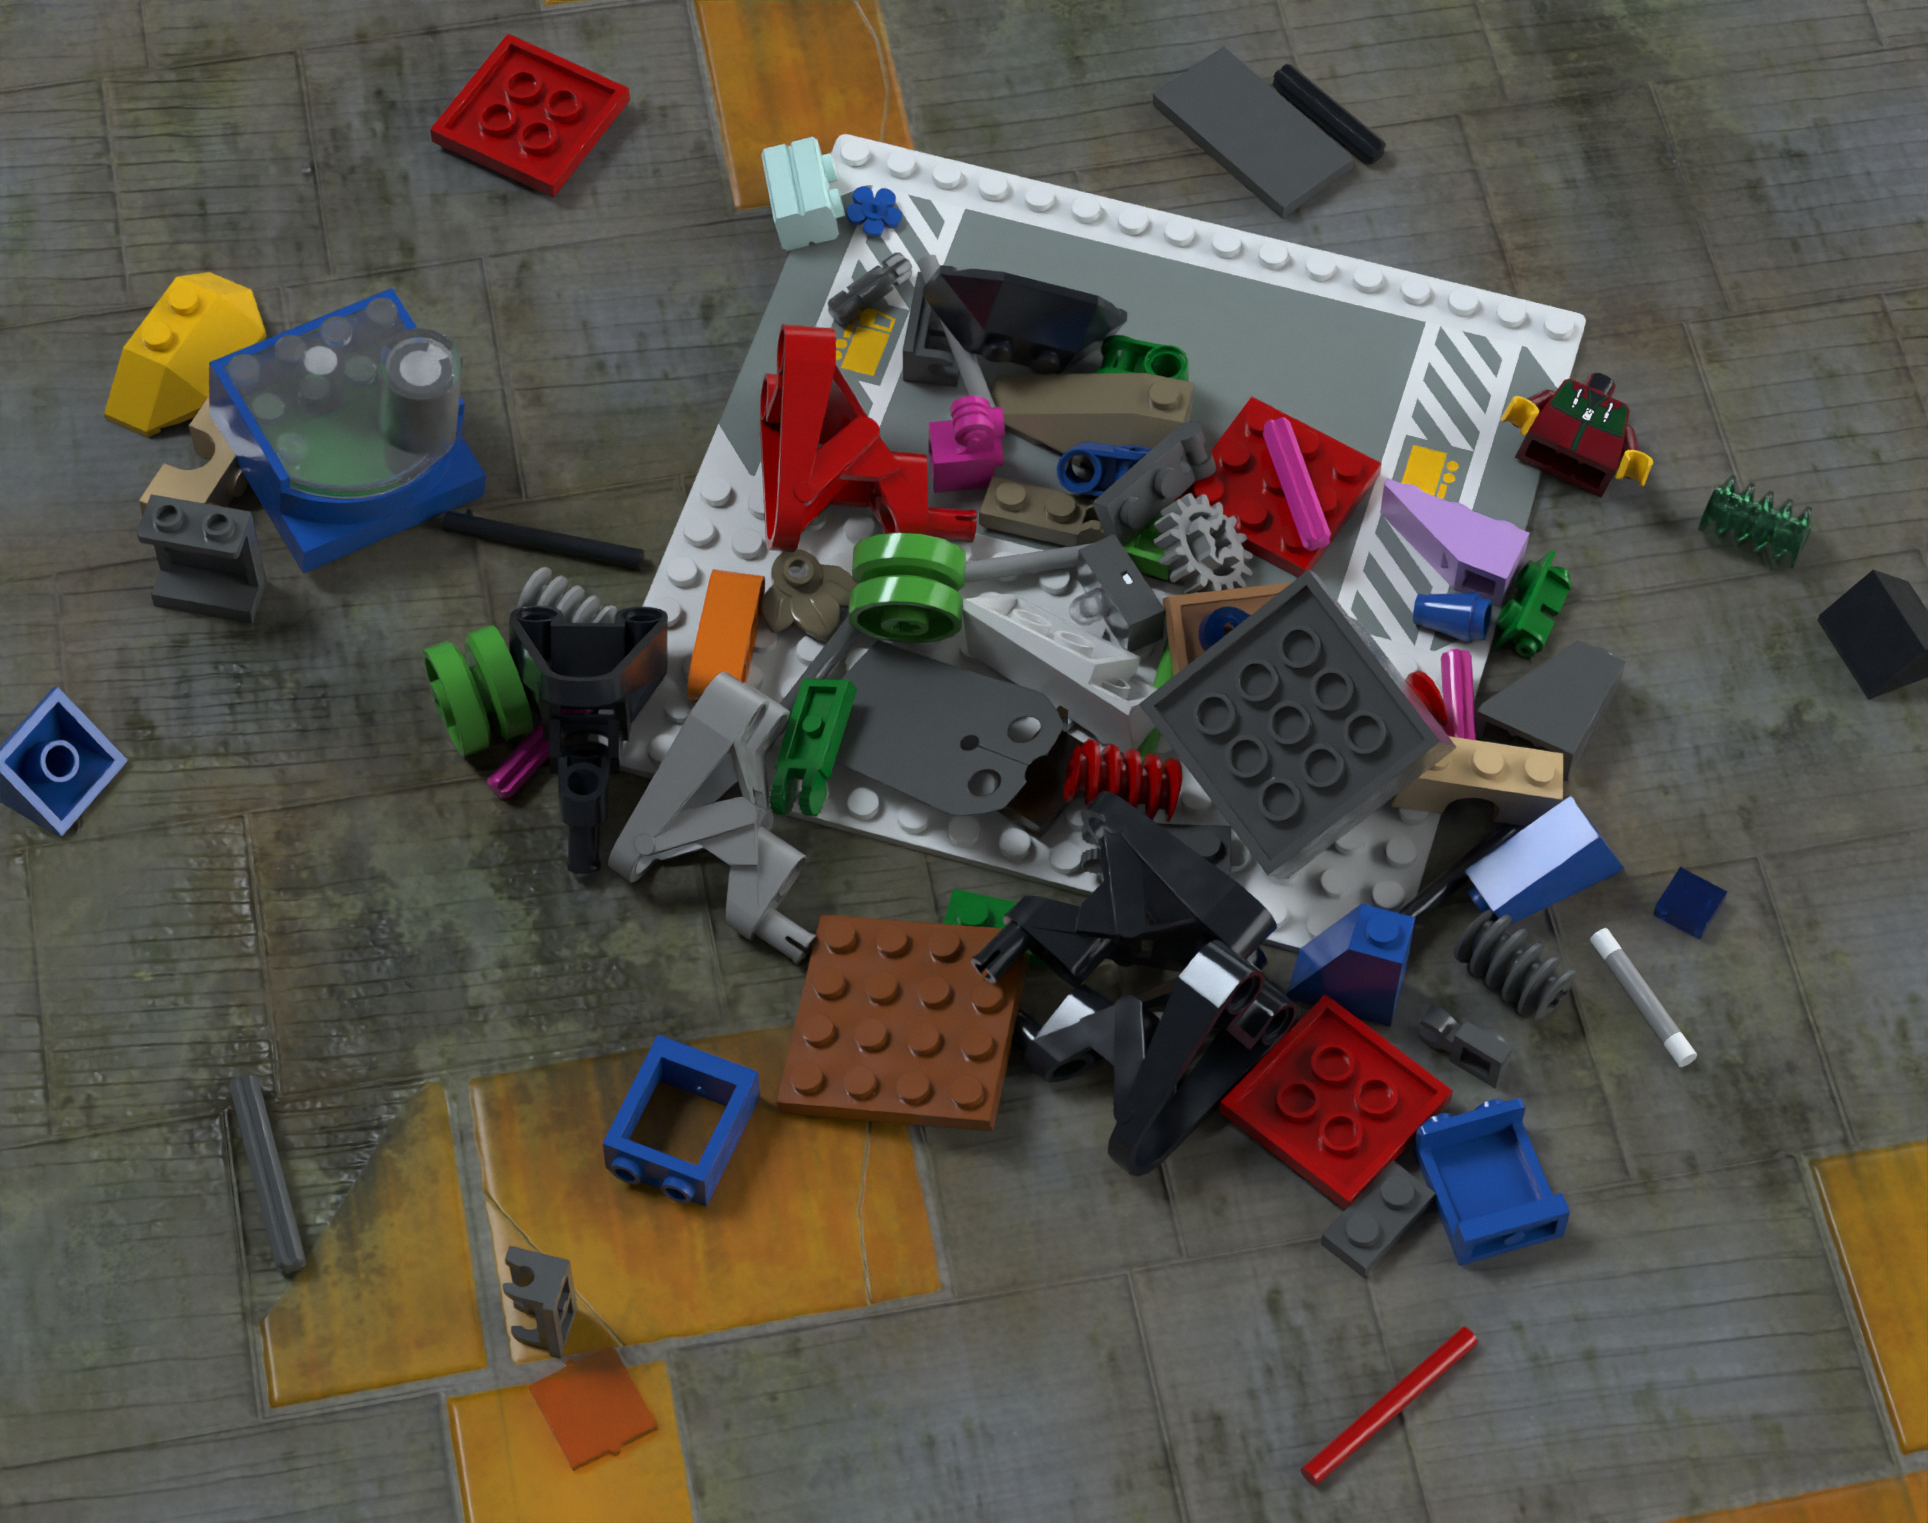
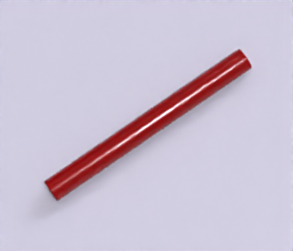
M1461 1327L1300 1469L1303 1477L1313 1486H1317L1478 1344L1477 1338L1467 1327Z

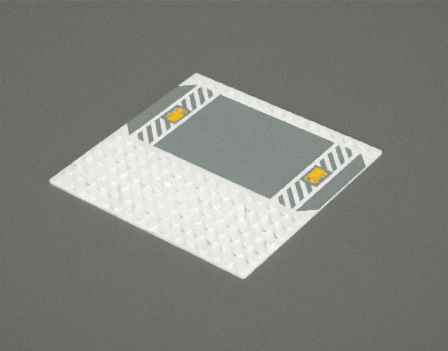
M849 134L840 135L831 152L838 181L829 183L830 189H839L845 216L836 218L839 235L834 240L818 244L809 242V245L806 247L790 250L642 606L661 609L668 615V669L666 676L632 722L629 741H623L620 771L652 779L685 720L697 703L688 701L687 684L712 569L765 576V593L773 585L771 581V568L775 559L783 552L770 551L766 546L760 447V397L765 373L777 374V346L782 324L835 329L836 365L867 416L877 422L880 428L879 436L890 451L926 454L928 507L976 510L977 517L972 520L977 521L976 535L973 543L963 540L944 539L957 545L966 553V562L1069 547L981 527L979 524V512L988 488L934 493L928 454L929 422L953 420L950 411L951 404L956 399L969 396L961 373L957 387L903 381L902 351L917 273L921 272L917 262L925 256L936 255L939 265L953 266L957 268V271L982 269L1007 272L1098 295L1114 304L1116 308L1127 312V321L1115 335H1124L1135 340L1161 345H1173L1180 348L1186 353L1188 358L1189 382H1194L1190 422L1200 423L1206 438L1203 444L1205 450H1212L1252 396L1382 463L1380 476L1311 571L1318 575L1348 616L1362 623L1405 680L1408 674L1419 670L1426 673L1434 681L1442 696L1440 662L1442 653L1448 652L1450 649L1469 651L1472 656L1474 702L1497 627L1495 624L1502 607L1492 604L1491 623L1486 639H1474L1472 643L1413 623V609L1418 594L1462 592L1453 589L1380 513L1384 483L1389 478L1402 484L1414 485L1425 493L1448 502L1461 503L1474 512L1495 520L1508 521L1518 527V529L1525 531L1543 470L1515 458L1525 436L1519 433L1520 428L1515 427L1508 421L1503 423L1500 421V418L1514 396L1527 399L1545 389L1556 391L1565 379H1570L1586 319L1580 313ZM861 186L869 187L873 191L874 197L881 188H887L894 192L896 201L893 207L899 209L902 213L900 224L896 228L884 226L883 233L879 237L866 235L863 232L864 223L860 225L851 224L847 220L846 209L849 205L855 204L852 199L855 189ZM899 252L910 261L912 276L899 286L892 284L894 290L865 311L856 310L859 315L847 324L841 325L835 318L831 317L828 312V301L841 291L848 293L847 287L875 266L884 267L882 261L889 256ZM1101 348L1061 374H1093L1096 370L1100 369L1103 360ZM1118 350L1119 356L1121 357L1122 350ZM975 354L990 394L996 375L1039 374L1026 366L1010 362L995 363L986 360L981 355ZM1005 430L1006 435L1001 438L1003 467H995L994 476L1090 498V500L1099 497L1076 494L1068 491L1061 485L1057 478L1056 468L1063 453L1045 444L1036 446ZM1185 453L1181 456L1180 462L1186 457ZM1072 464V468L1077 476L1083 479L1093 478L1095 473L1093 468L1085 464L1079 468ZM830 505L801 533L797 549L811 553L820 564L839 566L852 576L854 547L863 539L885 534L870 507ZM1253 554L1252 559L1244 563L1252 571V576L1244 580L1246 587L1294 582L1297 577ZM797 566L789 568V573L792 577L796 579L806 577V573L802 568ZM1078 566L965 583L964 587L958 591L963 597V604L965 599L1015 594L1122 648L1078 581ZM1141 573L1163 607V598L1184 595V584L1179 580L1172 582L1170 580L1171 573L1167 580ZM840 607L837 629L848 616L849 607ZM761 614L747 683L780 704L826 643L806 633L795 622L780 632L772 633ZM963 614L961 631L953 637L936 642H893L860 633L825 678L842 679L852 666L880 640L952 666L1016 684L968 653ZM1166 619L1164 620L1163 639L1132 652L1141 657L1134 677L1152 686L1168 635ZM599 710L598 714H613V710ZM1021 717L1009 726L1008 736L1017 743L1028 742L1039 731L1041 724L1034 717ZM1068 718V734L1083 743L1088 739L1098 741L1100 752L1108 745L1107 742ZM785 732L778 737L765 757L769 802L770 790L773 788L772 784L777 771L774 766ZM589 734L587 741L599 742L608 746V738L598 734ZM1161 734L1155 754L1160 757L1162 765L1169 758L1180 761L1182 785L1178 803L1170 822H1166L1164 809H1159L1153 821L1163 824L1230 826ZM967 736L961 740L960 747L966 751L973 750L978 746L979 739L976 736ZM834 763L830 779L826 780L827 796L825 803L822 804L823 809H821V813H818V816H804V814H801L802 811L799 810L798 797L800 796L799 792L802 790L803 779H797L798 795L793 803L792 812L786 814L787 816L1088 897L1103 882L1101 873L1090 874V872H1085L1081 866L1082 852L1091 850V848L1101 849L1100 845L1086 843L1082 837L1083 821L1081 812L1085 808L1084 791L1082 790L1078 792L1045 834L1039 838L997 812V810L976 815H951L868 776ZM981 770L975 773L968 782L970 793L975 796H988L998 789V778L1000 775L994 770ZM739 783L723 798L742 797ZM752 789V790H753V795H754L755 804H756V803H757V799H756L755 790ZM1390 799L1289 879L1268 876L1231 827L1230 877L1259 900L1271 913L1277 924L1276 930L1263 944L1299 953L1301 947L1362 903L1397 913L1418 895L1441 814L1392 807ZM1139 804L1137 810L1145 815V805Z

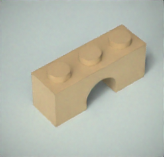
M209 396L190 423L189 428L195 454L206 457L210 461L204 466L193 470H183L164 463L139 500L142 516L151 494L227 507L234 496L240 497L244 493L248 481L237 464L235 453L209 415Z
M1449 736L1457 748L1391 798V806L1443 814L1447 805L1455 800L1482 798L1494 803V822L1528 826L1563 801V753Z

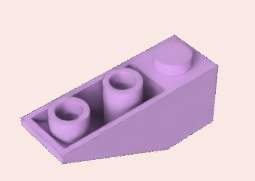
M1387 478L1384 483L1380 513L1453 589L1462 593L1479 592L1481 598L1490 599L1493 605L1502 607L1524 562L1530 533L1518 529V527L1508 521L1492 519L1470 510L1461 503L1448 502L1425 493L1414 485L1402 484Z

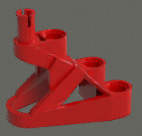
M782 324L777 346V374L765 373L760 397V447L767 549L770 551L795 552L798 548L801 533L830 505L870 507L885 534H923L941 539L963 540L973 543L976 535L977 521L972 520L977 517L976 510L928 507L926 454L890 451L879 436L880 428L877 422L867 416L836 365V333L833 328Z

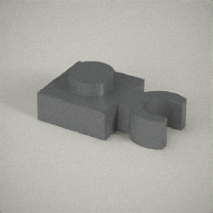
M1434 1005L1431 1006L1421 1020L1420 1024L1424 1027L1418 1034V1038L1433 1048L1444 1049L1451 1054L1449 1060L1451 1063L1496 1089L1507 1074L1513 1047L1506 1044L1505 1040L1492 1029L1486 1027L1479 1028L1467 1020L1463 1025H1460L1445 1010Z

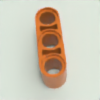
M712 569L690 664L687 684L688 701L697 702L710 682L722 671H726L742 683L747 682L762 614L761 604L762 598L765 595V576Z

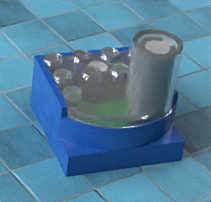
M393 288L209 362V415L235 453L238 466L243 471L244 476L303 574L484 496L486 474L462 437L465 403L460 397L463 360L459 349L447 336L435 330L417 328Z

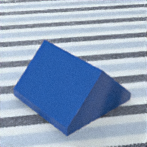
M53 687L0 746V802L54 835L63 836L128 760L59 687Z

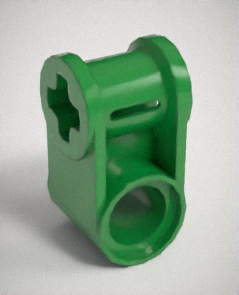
M1112 335L1103 340L1100 350L1103 360L1100 369L1093 373H1147L1189 382L1188 358L1186 353L1180 348L1173 345H1161L1135 340L1124 335ZM1118 350H1122L1121 357L1119 356Z

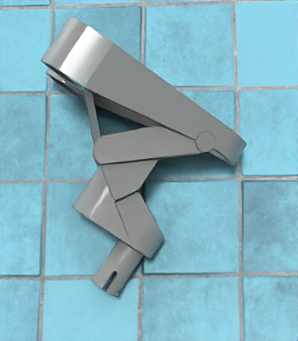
M722 671L710 682L685 720L617 839L609 856L608 866L624 879L633 883L639 880L658 859L666 861L707 849L730 865L726 901L727 925L749 941L758 936L799 965L809 953L792 943L791 939H794L806 948L812 949L817 936L809 933L776 909L802 871L807 857L770 832L774 816L769 809L765 758L786 726L790 711L749 683H742L726 671ZM739 783L742 797L720 801ZM752 789L755 790L756 799H757V803H756V804H755V800H754V795H753V790H752Z

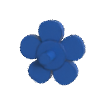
M861 186L855 189L852 197L855 204L849 205L846 209V217L851 224L860 225L864 223L863 232L871 237L881 236L884 226L896 228L900 224L902 213L899 209L893 207L896 201L894 192L887 188H881L874 197L873 191L869 187Z

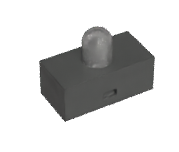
M1113 534L1079 549L1077 579L1086 593L1074 598L1069 607L1071 619L1081 626H1088L1104 619L1122 648L1131 653L1163 639L1165 609L1116 535Z

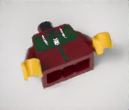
M1601 373L1590 374L1585 384H1581L1573 379H1565L1556 391L1545 389L1527 399L1514 396L1500 418L1501 422L1505 423V421H1508L1515 427L1520 428L1519 433L1525 436L1515 458L1601 498L1615 473L1616 479L1623 480L1624 477L1635 479L1639 486L1644 487L1653 465V459L1639 451L1635 431L1627 424L1630 409L1625 403L1612 398L1616 385L1610 377Z

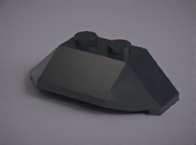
M940 265L923 288L924 299L966 352L981 355L986 360L995 363L1010 362L1026 366L1039 374H1061L1101 348L1103 340L1108 336L1115 335L1127 321V312L1125 310L1116 308L1114 304L1098 295L1001 271L982 269L957 271V268L953 266Z

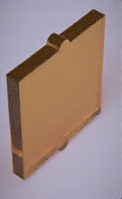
M613 1344L578 1362L568 1360L565 1363V1368L528 1385L530 1393L572 1471L608 1454L618 1456L621 1453L622 1447L658 1430L652 1415Z

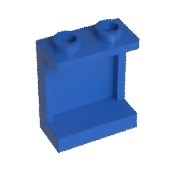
M1521 1098L1506 1102L1503 1099L1489 1100L1479 1105L1474 1111L1456 1116L1450 1113L1439 1114L1429 1118L1417 1129L1413 1152L1427 1187L1436 1193L1434 1205L1459 1266L1564 1236L1570 1210L1563 1193L1552 1194L1523 1124L1525 1106Z

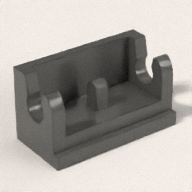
M918 272L902 351L903 381L957 387L960 370L938 315L923 297V288L926 284L921 272Z
M509 1246L505 1263L510 1266L513 1283H503V1292L508 1298L514 1300L513 1305L515 1309L527 1315L535 1314L537 1328L534 1330H527L522 1326H512L511 1334L518 1342L549 1350L550 1356L561 1359L578 1309L570 1260Z

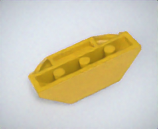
M211 272L177 276L123 347L104 411L105 419L149 438L160 433V428L179 424L195 417L209 396V362L261 342L267 337L252 290Z

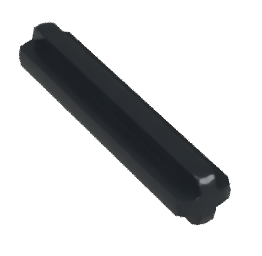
M1285 64L1275 72L1272 83L1273 87L1362 161L1371 165L1378 159H1381L1385 153V141L1291 64Z

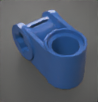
M1091 441L1080 442L1065 452L1059 459L1056 468L1057 478L1061 485L1070 492L1100 496L1153 448L1136 445H1110ZM1082 455L1092 461L1095 470L1092 479H1083L1075 474L1072 468L1074 456Z

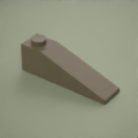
M1147 373L996 375L991 397L995 407H1002L1005 430L1036 446L1045 444L1063 454L1074 445L1088 441L1110 445H1136L1154 448L1176 427L1190 422L1194 382ZM1082 455L1074 456L1073 465L1080 468L1085 464L1094 469L1092 461Z

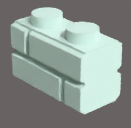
M814 137L793 141L791 146L781 144L763 149L761 153L774 224L782 249L790 251L809 245V242L818 244L837 239L839 231L836 218L845 216L839 189H830L829 183L838 181L831 153L822 155L818 140Z

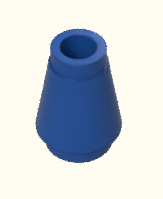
M1479 592L1418 594L1413 609V623L1423 625V627L1468 643H1472L1474 639L1485 640L1491 623L1492 601L1481 598Z

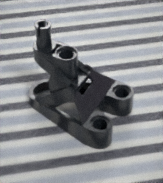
M549 606L517 608L511 612L509 619V652L520 676L527 700L541 720L544 741H549L550 774H558L559 818L561 822L567 824V870L576 874L594 873L601 869V861L599 860L600 824L608 818L612 774H620L623 741H629L632 722L667 674L668 615L665 611L658 608L630 607L618 611L615 615L614 623H563V613L557 608ZM561 709L613 710V714H561ZM582 733L598 734L608 738V746L594 741H577L565 745V737Z
M1101 791L1084 808L1081 816L1087 830L1101 847L1102 884L1081 904V907L1040 896H1023L1004 915L1003 922L1006 926L977 955L970 959L971 964L980 975L986 970L988 974L985 976V979L992 984H996L1000 977L1029 950L1062 980L1073 987H1078L1104 959L1113 960L1114 963L1123 967H1130L1136 964L1182 973L1205 945L1214 940H1221L1258 969L1262 970L1268 962L1259 946L1276 930L1277 924L1267 908L1238 882L1121 797L1108 791ZM1147 914L1155 925L1147 926ZM1142 940H1154L1153 950L1143 951L1141 949Z
M1214 940L1205 945L1195 955L1179 977L1139 995H1125L1114 1003L1094 986L1085 983L1075 988L1066 997L1044 1026L1040 1025L1019 1008L1012 1044L1025 1054L1024 1063L1043 1080L1050 1083L1068 1080L1107 1061L1114 1065L1113 1115L1117 1123L1109 1139L1108 1154L1116 1164L1130 1175L1139 1177L1151 1172L1162 1164L1286 1035L1294 1023L1298 1007L1295 1002L1268 983L1260 969L1223 941ZM1164 1006L1165 1010L1162 1017H1158L1148 1008ZM1212 1028H1221L1177 1090V1083Z

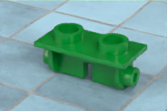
M1554 550L1548 552L1536 563L1529 560L1519 571L1514 581V586L1518 588L1514 599H1511L1503 607L1496 619L1495 624L1500 627V630L1492 645L1493 648L1497 649L1509 640L1516 645L1517 653L1524 657L1531 658L1535 653L1543 650L1555 621L1540 612V609L1555 617L1559 614L1572 586L1568 570L1560 566H1550L1556 554Z

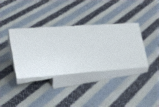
M1015 594L965 599L962 613L969 654L1017 685L1043 693L1056 709L1062 706L1069 710L1068 718L1108 744L1118 746L1122 753L1129 748L1137 750L1148 734L1154 729L1155 725L1139 705L1157 690L1156 687L1134 677L1141 657Z

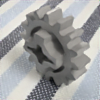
M1190 493L1160 511L1163 517L1157 520L1154 526L1162 535L1154 539V544L1164 549L1165 555L1159 561L1162 565L1171 566L1173 572L1171 573L1170 580L1172 582L1179 580L1183 583L1184 594L1246 587L1244 580L1252 576V571L1244 563L1252 559V554L1244 550L1241 543L1247 537L1246 534L1236 533L1233 527L1237 519L1234 516L1228 518L1223 515V505L1220 502L1210 507L1207 495L1202 494L1195 499Z

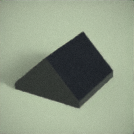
M1872 570L1819 615L1817 621L1868 700L1928 677V610L1909 581Z

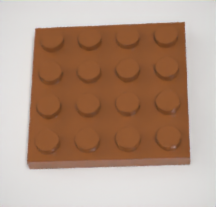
M821 914L816 932L817 937L814 941L776 1103L780 1113L993 1132L1031 951L1027 950L1000 977L996 984H992L985 979L988 972L985 970L980 975L971 964L970 959L977 955L1002 928Z

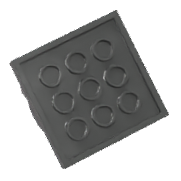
M1307 570L1139 704L1265 873L1273 877L1289 879L1457 748L1362 623L1348 616L1318 575L1310 570Z

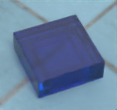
M1680 867L1657 902L1653 915L1701 940L1725 902L1728 891Z

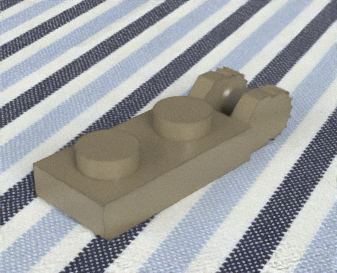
M992 476L979 512V524L981 527L1069 547L1091 544L1106 538L1092 504L1097 498L1090 500V498Z

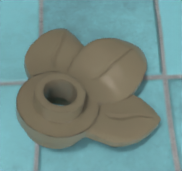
M797 549L795 552H783L775 559L771 568V581L773 585L762 598L761 610L764 621L772 633L780 632L795 622L812 637L827 643L837 630L840 607H849L850 591L857 583L852 580L851 574L843 568L835 565L820 564L807 551ZM794 566L802 568L806 573V577L803 579L792 577L789 573V568Z

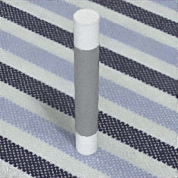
M1607 928L1597 931L1590 938V942L1679 1067H1684L1693 1062L1697 1057V1053Z

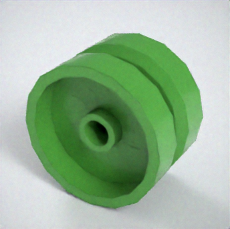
M890 533L875 535L861 540L853 550L852 580L857 585L850 591L849 624L861 633L893 642L925 643L953 637L962 629L963 597L958 591L965 585L966 553L951 542L923 534Z
M493 624L467 633L464 645L467 662L459 648L448 640L425 648L422 651L423 663L434 704L452 743L463 758L488 749L491 739L488 719L495 732L507 742L533 731L532 715L520 676L504 639Z

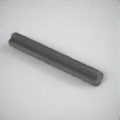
M253 1074L235 1077L231 1080L229 1087L277 1271L280 1274L300 1271L304 1269L307 1262L258 1077Z

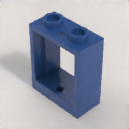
M657 1035L602 1143L606 1169L610 1170L616 1178L626 1183L639 1184L643 1182L656 1187L665 1196L676 1202L686 1204L693 1201L707 1207L760 1099L758 1071ZM659 1081L726 1106L698 1165L629 1140Z

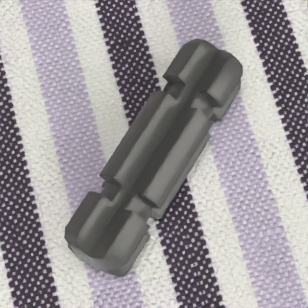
M899 252L889 256L882 261L884 267L875 266L847 287L848 293L841 291L828 301V312L831 317L835 318L841 325L847 324L859 315L856 310L865 311L894 290L892 284L899 286L912 276L910 261Z

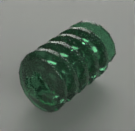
M1731 475L1721 486L1717 485L1703 512L1698 530L1703 532L1715 521L1714 536L1716 538L1722 539L1731 529H1734L1733 544L1735 546L1741 547L1750 537H1753L1752 552L1760 555L1771 544V560L1779 563L1790 552V568L1794 569L1813 526L1812 507L1807 506L1797 517L1793 516L1792 499L1788 498L1778 509L1773 507L1774 492L1771 490L1759 501L1754 500L1755 484L1751 482L1741 493H1737L1736 476Z

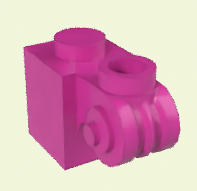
M964 396L956 399L951 404L950 411L953 420L929 422L928 454L934 493L988 488L992 476L995 475V467H1003L1001 438L1005 436L1002 407L992 408L989 401L980 396Z

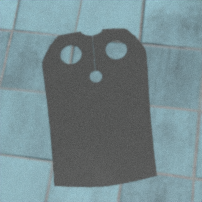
M878 640L841 679L851 680L857 688V692L835 763L879 781L942 812L958 816L984 814L1004 809L1027 783L1025 772L1028 765L1041 756H1047L1064 726L1058 711L1043 693L952 666ZM1021 717H1034L1041 724L1039 734L1031 741L1017 743L1008 736L1009 726ZM967 736H976L979 739L978 746L973 750L966 751L960 747L961 740ZM981 770H994L1001 777L999 788L988 796H975L968 789L970 778Z

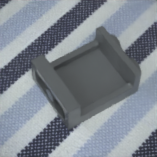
M151 494L137 531V537L140 543L154 545L160 567L151 593L154 606L253 623L267 584L252 513L250 511Z

